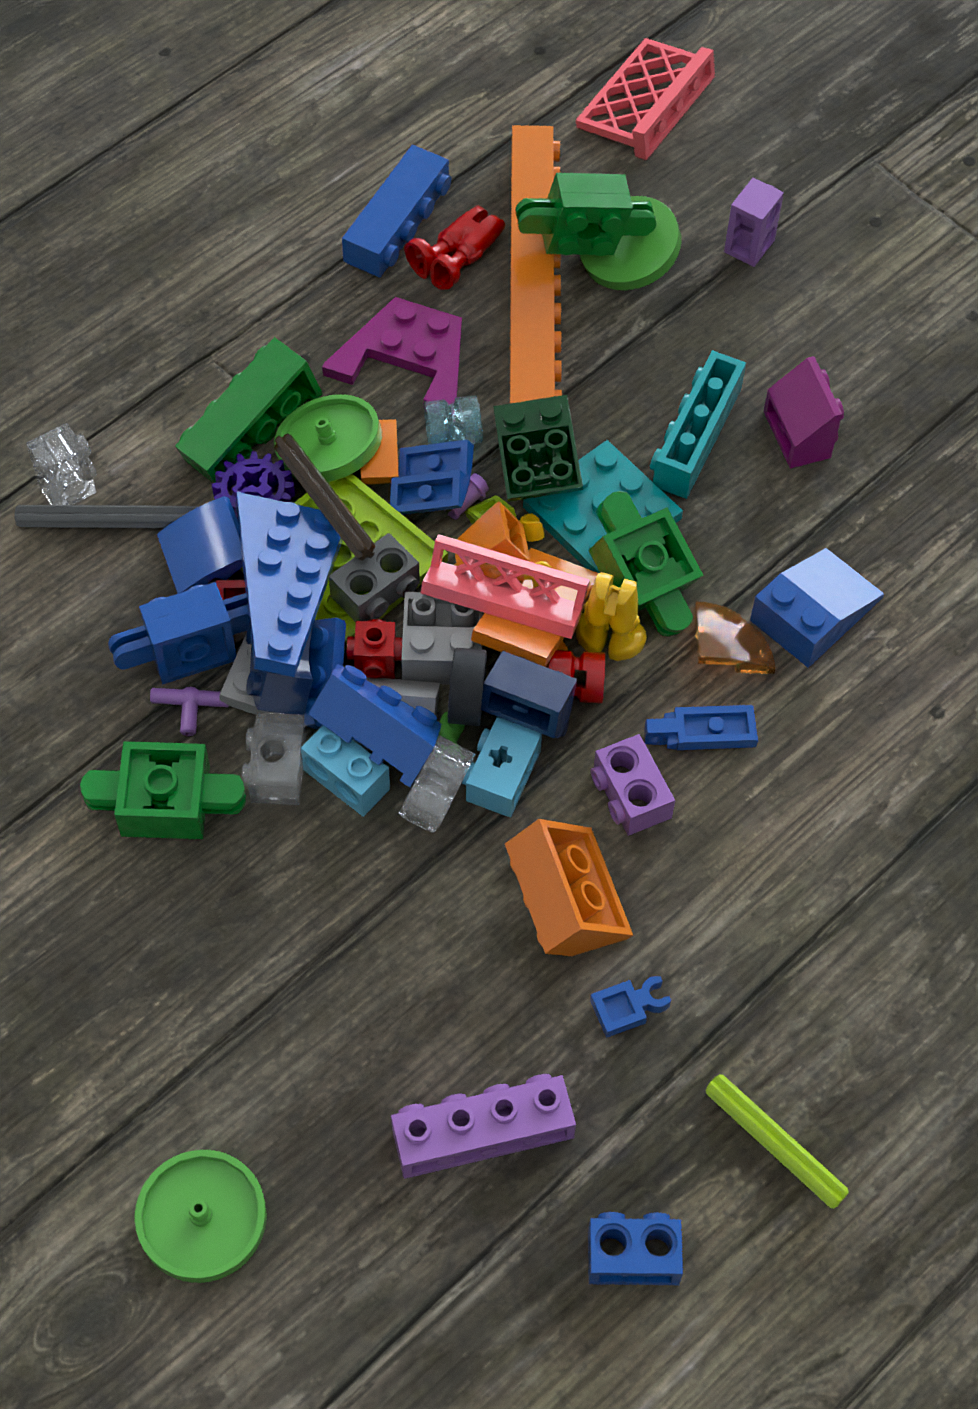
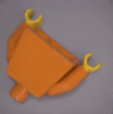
M498 501L456 540L531 562L527 541L534 542L543 539L544 529L543 524L535 514L528 513L518 520ZM455 553L456 563L454 565L464 564L459 555ZM536 562V564L551 568L547 562ZM489 563L479 565L484 575L489 578L496 579L502 575L495 565ZM522 574L516 577L522 584L523 580H532L533 588L539 586L532 576Z

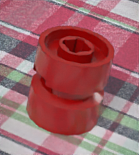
M556 650L549 661L548 668L573 678L575 670L586 671L585 683H576L574 696H577L581 703L602 704L605 679V653L583 651L580 657H575L572 651Z

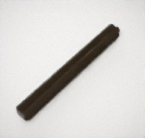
M290 434L276 437L275 451L354 556L361 561L366 558L371 559L375 555L373 551L376 547L375 543L297 441Z

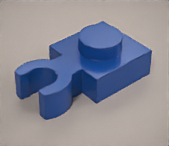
M660 976L647 979L643 983L642 988L634 990L631 981L628 980L591 994L590 1002L606 1038L645 1024L647 1016L644 1011L646 1010L660 1013L670 1007V996L655 999L650 995L652 990L661 988L662 979Z

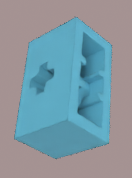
M496 717L491 730L485 728L482 732L477 746V751H480L476 763L470 761L464 771L462 784L466 785V801L511 818L541 752L542 734Z

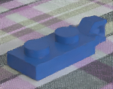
M339 618L314 620L309 647V666L313 682L304 717L302 716L303 726L313 729H320L323 726L308 715L337 663L343 666L345 620Z
M752 705L675 707L674 712L665 713L662 719H646L644 726L645 744H667V749L753 748L758 743L754 707Z

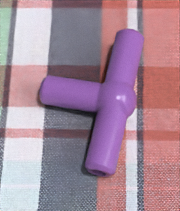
M192 686L184 689L152 688L150 690V702L152 704L182 705L180 733L184 736L196 734L198 706L229 707L224 702L219 701L221 691L198 690Z

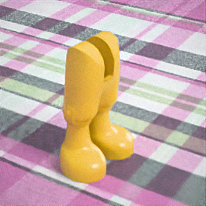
M600 572L592 586L589 600L583 606L584 613H582L576 627V638L587 652H601L607 641L610 624L613 633L608 647L609 658L615 661L633 658L642 651L647 640L646 631L640 624L638 616L637 582L624 579L620 588L613 585V575Z

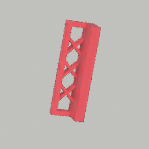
M438 534L434 544L431 566L422 581L420 593L572 639L582 615L590 580ZM446 550L458 554L464 564L455 566L442 562L443 551ZM484 563L495 565L502 575L496 579L489 578L484 575L479 565ZM522 574L532 576L539 586L533 589L524 587L516 577ZM562 585L578 590L575 602L561 598L554 588Z

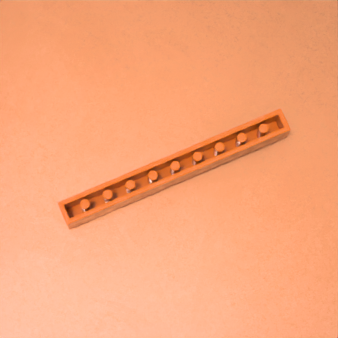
M512 125L510 403L562 395V390H555V382H561L562 361L555 360V353H561V331H554V324L561 325V303H554V296H561V275H554V269H560L561 254H546L542 234H522L518 228V219L515 213V207L524 198L547 199L555 174L560 173V167H554V162L560 161V141L553 140V126Z

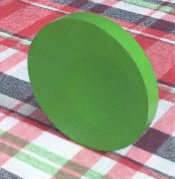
M630 196L631 201L651 202L657 222L656 228L647 236H622L614 255H580L586 272L595 282L614 290H632L653 283L672 267L680 252L681 232L673 212L664 203L646 196Z
M329 395L309 401L295 409L284 419L275 435V439L278 436L283 437L285 434L292 435L326 481L330 482L356 472L371 460L380 446L382 428L374 408L365 400L351 395ZM276 452V455H277V457H278V460H282L281 457H280V456L278 455V453ZM283 463L285 470H290V469L287 467V465H286L285 463Z
M194 1150L176 1155L167 1160L149 1176L137 1199L135 1227L144 1252L150 1261L162 1272L186 1282H210L234 1273L253 1256L265 1231L266 1204L258 1180L241 1161L219 1151Z

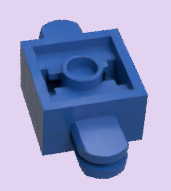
M214 582L207 585H196L185 592L169 597H158L147 604L139 606L143 626L115 634L108 641L117 668L125 670L154 660L161 682L166 684L234 662L237 655L233 635L247 631L250 623L247 609V593L222 600L217 584Z

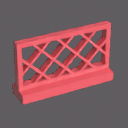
M645 38L578 116L576 128L634 147L635 157L647 160L714 79L713 50L701 47L695 54ZM647 52H651L661 56L658 58L643 61V57L647 54ZM681 62L687 64L685 67L672 70L670 66ZM665 67L666 72L651 76L648 74V70ZM640 72L643 74V78L630 81L625 79L628 75ZM671 82L669 87L655 91L653 85ZM648 87L649 90L648 93L632 96L630 91ZM625 93L626 95L624 99L608 101L612 95ZM654 103L650 109L639 112L636 109V106ZM630 108L632 111L631 114L618 117L613 115L614 111ZM606 113L609 119L598 122L591 120L594 116ZM636 123L632 133L618 129V127Z

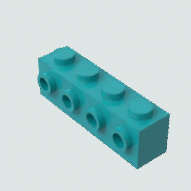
M712 350L704 367H698L692 382L693 388L690 394L685 393L678 409L679 416L676 422H670L664 437L665 443L662 449H656L650 463V469L654 471L653 483L658 488L682 498H688L742 389L746 362Z

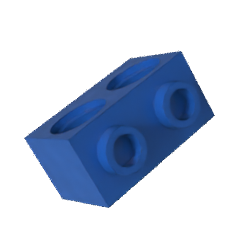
M618 1212L601 1213L598 1215V1218H590L588 1229L589 1284L679 1285L683 1275L681 1219H670V1215L665 1213H648L643 1215V1219H625V1215ZM606 1239H616L623 1245L624 1252L617 1256H610L601 1249L600 1243ZM659 1239L668 1246L669 1253L664 1256H654L647 1250L645 1244L649 1240Z

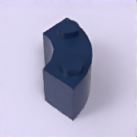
M249 623L246 641L247 644L251 645V658L246 692L248 695L253 696L258 710L304 717L313 682L309 666V647L312 629L295 677L254 669L251 625Z

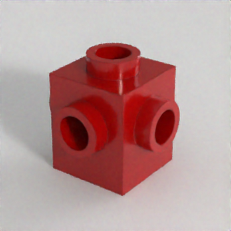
M381 619L356 621L355 636L347 637V660H354L355 668L362 671L368 678L395 679L396 661H402L403 637H396L395 622H386Z

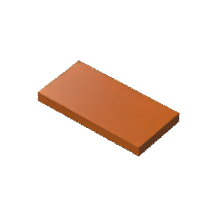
M533 548L529 550L530 561L533 563L544 561L553 569L589 579L584 602L586 604L589 600L594 581L599 573ZM523 580L522 586L533 589L532 580ZM562 585L554 588L561 598L575 602L578 590ZM484 613L473 629L471 641L499 652L505 651L515 656L523 657L528 661L546 667L565 637Z

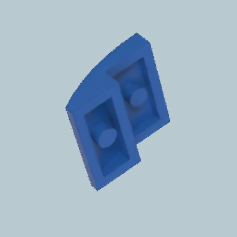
M467 439L400 448L399 477L391 478L390 505L402 515L462 508L471 477L474 445Z
M225 496L186 513L157 534L178 594L196 585H206L215 577L227 580L243 567L238 520L230 499Z

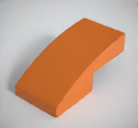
M396 419L379 420L382 428V440L375 455L361 468V481L364 484L391 483V478L399 477Z

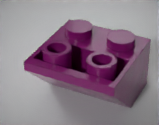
M812 356L802 361L767 390L763 410L790 469L831 458L835 442L838 441L840 421L844 418L842 403L839 398H834L831 392L827 372L824 369H820L815 357Z

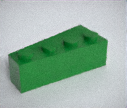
M274 337L267 345L257 351L254 360L243 372L233 377L229 387L218 399L213 400L206 407L203 416L193 427L187 428L182 433L175 447L185 462L212 483H216L215 473L216 471L225 472L224 462L226 460L233 464L237 463V454H241L245 459H249L252 447L256 443L266 444L275 436V429L279 423L308 398L311 400L317 399L323 395V392L308 362Z

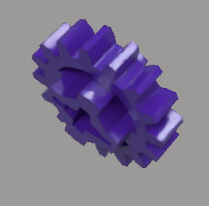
M252 451L250 459H245L241 454H237V463L233 464L226 460L224 462L225 472L216 471V483L212 484L214 500L223 496L229 498L238 521L236 492L282 502H292L291 497L295 496L292 472L285 470L282 460L273 464L272 456L269 453L263 459H258L256 451ZM233 485V486H234V487L232 488L233 494L230 496V495H229V491H230L231 486ZM275 485H278V491H277L276 495H274V494H273V493L275 492L274 486H275Z

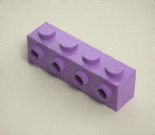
M550 1074L533 1076L526 1081V1084L510 1088L508 1084H497L485 1089L484 1094L467 1097L465 1094L451 1095L444 1098L441 1104L424 1107L423 1104L408 1105L401 1108L398 1114L391 1115L393 1135L404 1179L574 1139L576 1122L563 1075L551 1078Z

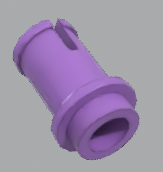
M476 473L471 475L462 508L452 509L448 513L452 519H458L477 500L483 501L486 498V492L489 490V487L480 475Z

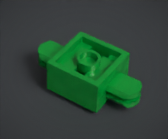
M556 173L547 199L524 198L515 207L520 232L522 234H542L546 254L614 255L622 236H647L654 231L657 223L650 201H631L625 174Z
M612 492L596 509V514L606 535L602 536L588 551L599 572L614 576V586L621 588L624 579L637 582L638 612L646 608L660 635L675 636L688 627L693 620V614L681 591L694 584L703 576V573L668 507L642 518L627 492Z
M123 741L120 771L89 770L82 777L80 783L81 793L88 809L115 811L114 816L121 837L203 839L205 814H238L246 803L244 783L239 775L210 773V763L205 744Z

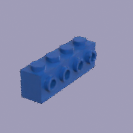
M412 144L342 237L343 262L379 278L388 266L392 267L396 263L404 244L414 238L417 227L423 218L428 219L431 215L434 203L440 195L444 196L448 192L451 185L449 160Z

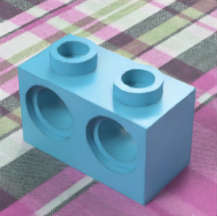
M324 725L300 748L303 770L363 817L390 790L388 766L384 763L382 765L376 764L369 759L371 753L354 740L351 743H347Z

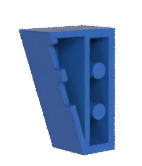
M337 663L308 715L347 743L355 740L373 751L369 759L378 765H382L384 760L403 773L400 781L410 788L434 749L442 724L436 721V715L430 710L421 706L414 708L401 700L402 696L392 688L387 686L379 688L367 681V676L359 669L350 665L343 667Z

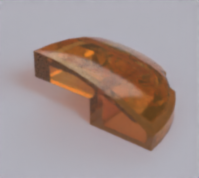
M695 601V634L698 645V664L735 665L736 673L775 674V662L772 651L758 629H755L749 622L743 619L739 613L729 608L713 603Z

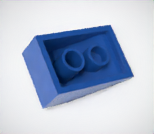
M825 548L780 573L755 596L750 621L809 668L883 598L884 593Z

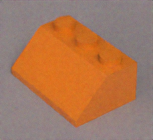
M538 819L505 843L510 857L511 868L517 876L524 895L525 906L530 911L537 930V939L543 947L545 954L575 956L627 940L633 936L592 828Z

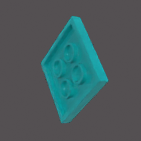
M608 440L578 460L583 490L523 499V508L528 513L535 514L540 519L543 527L585 568L597 573L600 572L588 550L602 536L606 535L596 514V509L609 494L617 491L627 492L642 518L668 507L676 523L682 519L683 510Z

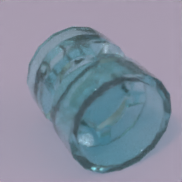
M476 395L456 397L452 404H448L445 399L424 402L428 444L467 439L472 444L482 443V421Z

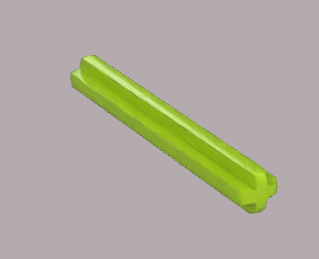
M719 1074L708 1084L706 1094L824 1203L834 1209L843 1202L848 1195V1188L724 1075Z

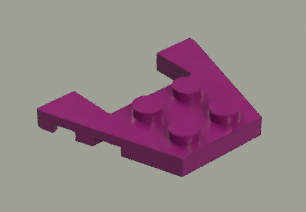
M395 297L324 362L322 366L323 376L353 385L368 357L434 378L423 399L424 408L454 418L457 408L462 318Z

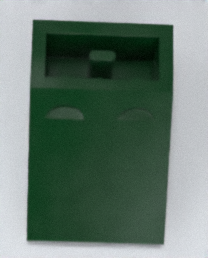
M567 395L493 406L508 502L583 490Z

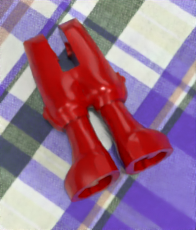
M477 205L443 229L438 235L435 245L430 246L424 239L413 238L405 245L404 253L409 265L419 277L426 279L430 276L435 287L447 290L458 282L460 269L479 260L487 248L500 236L506 225L499 217L495 215L488 216L487 210Z

